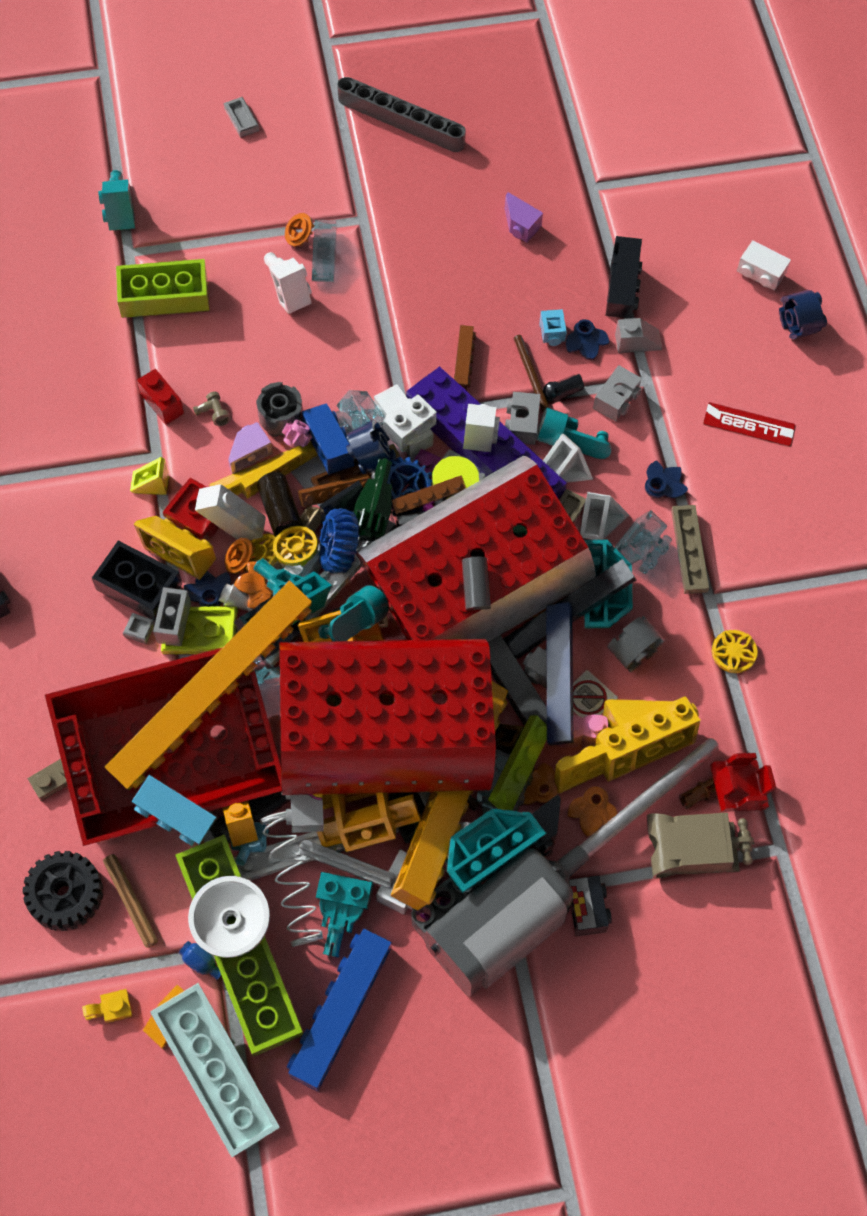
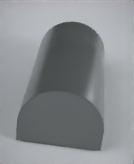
M470 557L463 559L465 610L491 609L487 558Z

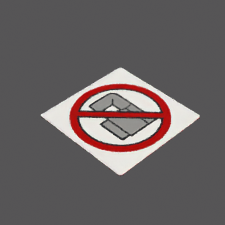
M588 670L573 683V711L579 717L601 715L604 711L606 700L618 699L612 691Z

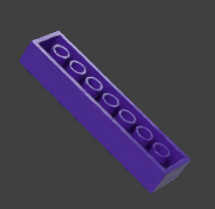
M440 366L406 391L408 399H412L419 394L437 412L436 424L430 430L454 452L469 459L479 469L480 473L485 474V477L516 459L526 456L538 465L560 500L566 490L567 482L500 421L497 444L492 443L491 452L463 449L468 404H481Z

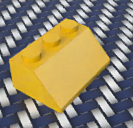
M152 516L137 520L134 523L144 549L198 580L202 578L216 560L213 546L204 539L201 541L195 538L187 529L181 530L177 528L169 519L163 520L158 516Z

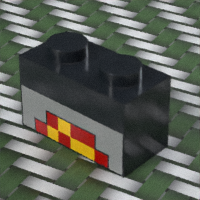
M599 875L570 879L569 882L574 898L570 909L575 936L605 933L609 924L612 923L611 911L609 908H605L604 899L607 898L605 883L600 882Z

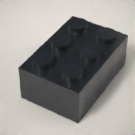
M119 540L92 576L97 591L155 621L163 587L180 589L182 586L179 571Z

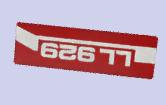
M711 402L708 403L703 424L787 446L791 445L795 428L794 423Z

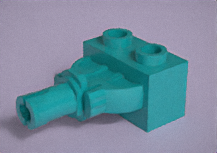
M114 170L110 173L109 181L102 182V190L98 191L100 204H104L105 209H102L104 223L108 222L109 231L135 228V214L128 179L123 180L121 171Z
M264 558L258 560L253 568L255 572L268 580L267 588L273 592V596L290 580L312 601L309 607L312 610L310 614L324 607L332 586L315 571L302 577L291 574L284 568L277 570Z
M321 872L315 897L320 900L319 907L323 916L321 927L327 928L330 918L323 954L330 956L334 943L331 956L339 957L346 922H348L346 932L352 933L353 924L359 920L364 909L369 910L374 887L372 882Z

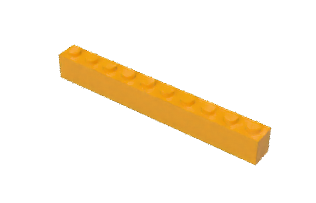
M289 580L126 744L105 768L128 790L132 787L137 789L147 779L144 775L151 768L156 770L165 761L163 755L169 749L175 751L184 741L182 736L188 730L191 732L195 731L203 722L200 718L207 711L211 714L221 704L219 699L225 693L230 695L239 686L237 680L243 674L249 676L258 666L255 662L261 656L266 658L276 648L273 644L280 637L284 640L293 631L294 628L291 627L297 619L303 621L312 610L309 607L312 601Z
M492 681L494 726L496 731L500 723L497 720L499 714L502 713L507 704L505 698L508 690ZM436 791L430 793L421 816V821L418 823L390 896L415 910H419L432 903L436 895L435 885L444 874V868L442 867L449 855L450 838L459 832L461 828L459 821L468 809L469 803L467 800L473 791Z

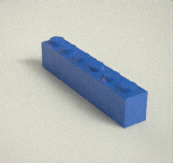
M364 928L360 935L356 933L349 947L352 949L349 957H343L337 969L340 974L336 982L331 981L325 992V995L328 997L324 1005L319 1004L312 1017L315 1022L311 1030L306 1029L300 1040L302 1047L298 1054L293 1053L287 1065V1068L290 1069L288 1072L290 1078L319 1092L392 949V942Z

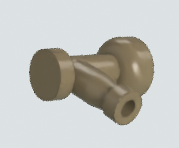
M216 391L210 392L206 396L207 402L202 403L198 407H193L196 416L213 409L212 420L216 426L226 425L231 420L229 412L223 410L219 401L221 397Z

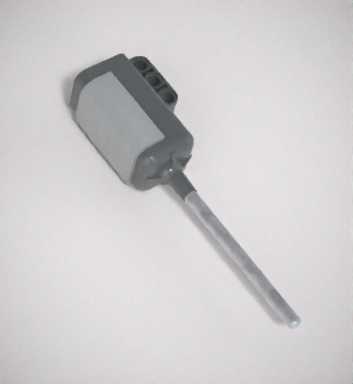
M708 738L580 846L577 845L558 861H550L535 848H527L506 863L483 884L464 893L457 887L450 876L435 889L436 895L430 905H426L419 910L413 908L411 912L412 926L423 938L428 951L468 997L472 996L481 987L485 989L490 987L564 924L571 902L574 900L569 877L585 864L590 856L719 749L718 742L713 738ZM440 897H447L450 903L442 906L436 900ZM420 913H426L430 916V919L426 922H420L416 917Z

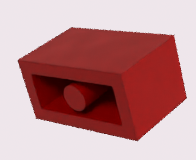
M156 368L137 379L141 396L165 425L184 414L180 397Z

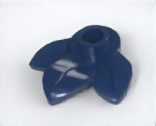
M587 319L576 323L573 332L566 338V349L569 353L579 350L584 358L593 360L598 355L599 346L609 344L607 333L604 330L595 328L593 323Z
M657 460L651 463L646 471L648 478L645 483L646 493L653 498L663 496L678 498L683 496L688 491V487L679 483L682 472L681 467L663 469Z
M206 571L200 580L196 578L195 584L184 585V590L188 591L190 600L198 602L201 607H220L222 604L219 601L220 595L226 583L231 585V579L228 572L215 578L210 572ZM209 598L215 599L213 602H207Z

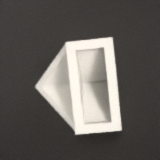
M562 434L543 461L567 483L593 480L581 449L565 434Z
M587 492L580 535L585 539L603 540L629 514L612 496Z

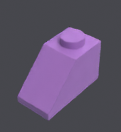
M508 192L506 194L505 213L509 232L517 239L527 243L541 228L543 213Z

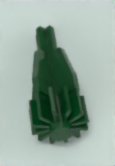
M386 458L383 460L378 459L374 479H368L356 501L354 513L358 520V535L360 539L365 541H375V539L381 538L386 533L391 513L392 485L387 483L392 462Z

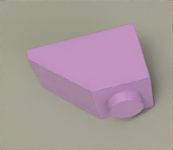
M258 422L247 425L237 432L228 458L232 474L273 454L271 442Z

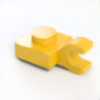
M127 989L100 995L101 1003L82 1006L86 1020L104 1016L105 1022L110 1023L132 1017Z

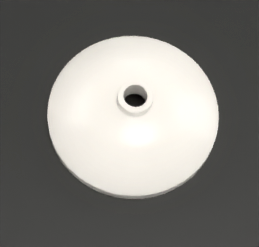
M237 876L220 877L204 885L193 898L188 915L189 928L197 944L206 952L223 958L238 957L254 949L265 936L270 921L269 905L262 891L251 881ZM230 916H235L236 922L232 925L227 924V919Z

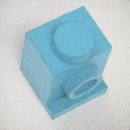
M563 309L541 311L539 325L541 327L543 343L557 346L564 342L566 338V325Z

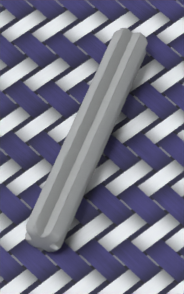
M303 840L300 844L299 853L386 888H390L394 883V873L309 840Z

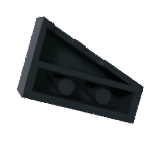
M616 236L605 316L631 319L633 310L638 309L639 297H635L636 292L639 293L641 279L637 278L638 275H641L642 262L640 261L642 239Z

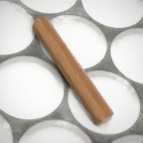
M109 855L103 859V863L146 948L152 947L158 942V939L116 855Z

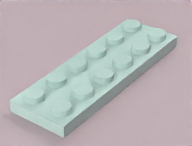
M199 983L150 1011L231 1157H234L280 1128Z

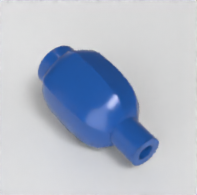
M188 940L179 951L184 964L198 974H210L218 980L221 973L216 966L214 956L203 950L197 943H191Z

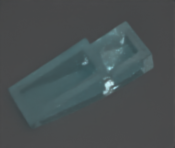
M315 220L312 281L334 282L337 242L336 220Z

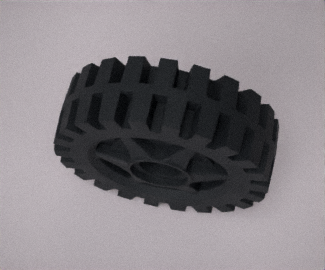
M56 851L52 856L50 854L45 855L44 860L41 861L39 859L35 862V868L31 867L28 871L29 876L24 879L25 887H23L22 893L24 894L23 899L26 908L37 922L51 930L67 931V928L76 929L78 928L77 925L87 923L89 917L92 919L95 915L94 911L98 910L101 905L100 900L103 898L101 877L95 866L79 853L75 852L73 854L71 851L61 853ZM69 886V890L65 895H57L61 887Z

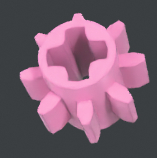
M295 420L294 423H287L282 430V433L286 435L284 442L292 448L297 446L304 447L312 438L308 434L309 426L299 420Z

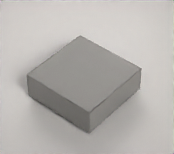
M132 613L123 631V636L146 644L155 626V620Z

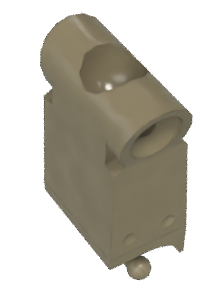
M652 813L646 816L648 836L655 848L651 856L653 879L665 878L676 873L739 872L738 848L743 853L742 861L745 865H750L753 862L750 852L753 850L754 838L751 837L750 831L747 830L748 822L744 818L738 821L740 831L738 832V837H735L734 822H729L728 813L681 815L675 817Z

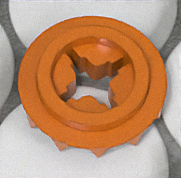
M298 213L289 220L285 228V239L289 245L302 247L304 242H309L308 237L313 234L311 230L315 226L310 216L305 213ZM303 228L302 232L298 233L296 231Z
M240 538L232 543L225 555L224 563L227 571L236 575L246 571L247 563L255 558L253 553L256 548L251 540Z

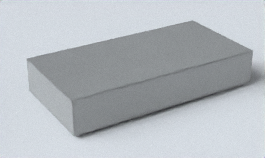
M243 97L223 103L224 109L240 138L259 131V126Z

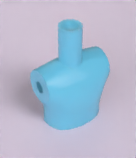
M254 822L258 837L256 841L233 847L231 842L232 850L239 851L235 860L238 865H245L250 852H264L266 850L267 836L263 834L264 829L267 827L266 825Z

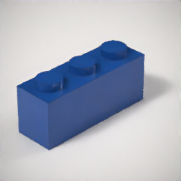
M327 403L301 411L302 422L310 428L308 432L312 436L310 441L328 475L353 467L354 458L349 455L346 448L350 443L347 441L344 427H340L338 424L336 412L331 411Z

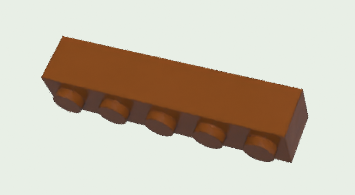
M460 325L454 380L467 391V387L471 385L469 375H472V367H470V363L473 364L474 355H471V352H474L475 344L472 342L476 339V332H474V326Z
M362 475L298 490L300 505L308 507L324 503L358 480L364 488L366 482L371 477Z
M460 475L393 499L392 503L396 514L400 515L454 496L467 487L463 476Z

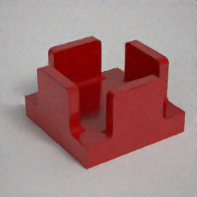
M190 477L164 509L163 516L171 520L177 528L190 531L195 538L198 536L203 539L206 533L207 536L212 538L220 527L195 511L199 489L206 488V486Z
M736 753L725 761H714L711 763L710 768L721 812L767 809L769 807L767 794L776 789L771 765H765L759 769L758 761L755 760L757 759L756 753Z

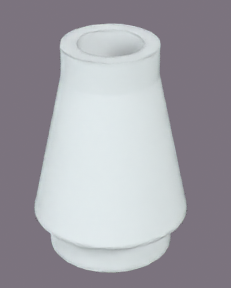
M226 583L219 598L223 606H236L237 609L249 612L253 610V608H248L249 595L238 590L234 584L231 586Z

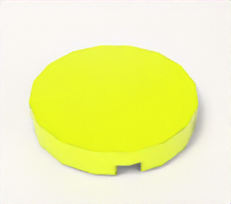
M450 456L442 459L435 466L432 473V482L435 485L462 475L468 488L479 481V473L476 466L470 460L460 456Z

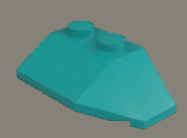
M608 539L584 540L589 547L594 562L595 577L622 559L632 572V564L612 546ZM632 584L584 615L585 628H610L633 610Z
M491 809L450 838L447 872L462 893L487 880L514 857L534 845L546 832L531 812Z

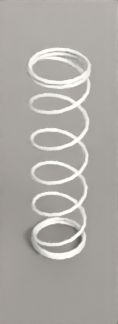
M285 811L260 819L262 825L269 824L263 831V834L267 837H294L271 851L269 858L276 861H300L278 874L275 882L283 885L306 884L303 888L283 899L281 906L294 909L313 908L292 921L287 926V930L291 932H319L318 934L291 941V946L294 947L323 939L324 936H322L323 932L321 930L289 929L292 924L314 912L316 907L283 905L287 899L310 886L309 882L277 881L278 877L304 862V859L301 858L280 859L271 857L276 850L298 838L297 835H269L265 833L272 825L286 820Z

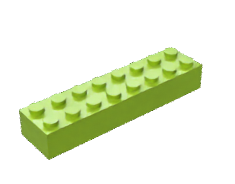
M225 835L175 855L192 900L204 885L214 879L224 876L241 877ZM230 916L227 919V924L232 925L236 922L235 916ZM265 936L254 949L244 955L232 958L214 956L253 1057L303 1035Z

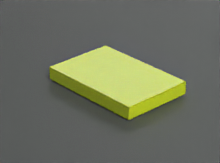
M190 607L182 646L162 644V654H199L224 647L236 635L237 626L234 622L238 616L237 607Z

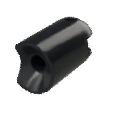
M573 374L557 382H548L543 388V393L547 400H561L584 390V383L580 374Z

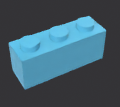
M148 775L132 800L137 805L134 809L146 818L152 814L159 819L156 824L169 832L172 828L181 833L179 838L191 846L194 842L198 844L202 842L217 818Z

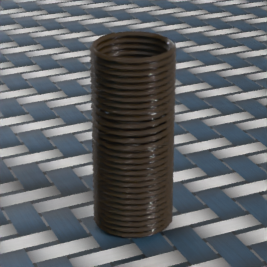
M270 472L263 475L258 480L257 487L274 536L277 537L280 532L289 527L303 526L286 477L279 472ZM291 533L286 537H292L295 533Z

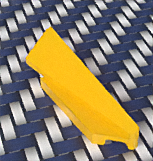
M309 441L304 447L297 446L215 481L209 486L222 484L235 495L243 493L248 499L259 492L257 483L263 475L270 472H279L286 476L318 454L311 441Z

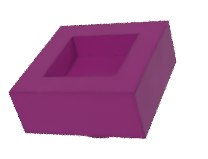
M421 448L413 462L418 460V466L426 465L424 470L426 473H433L435 466L441 461V458Z

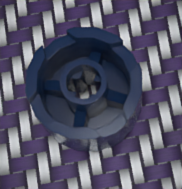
M807 289L780 299L783 302V307L779 308L780 321L783 329H788L791 333L789 338L794 340L815 334L827 326V318L822 311V297L819 292L814 293L812 290Z
M371 420L347 435L350 443L346 446L347 451L352 458L356 457L359 462V468L364 475L376 471L378 459L383 460L386 458L390 462H392V459L396 460L395 450L390 451L387 442L390 438L379 422L375 423L374 420Z

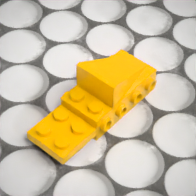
M686 696L675 701L606 700L603 716L608 719V728L603 729L596 736L595 747L588 746L581 753L572 757L566 756L556 764L555 784L558 793H562L604 774L609 782L696 743L701 721L698 717L699 713L693 703L690 704Z

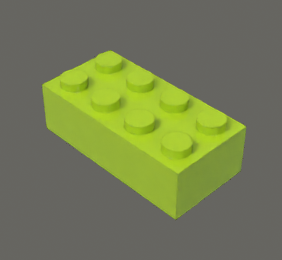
M205 259L116 266L117 303L121 318L210 311Z

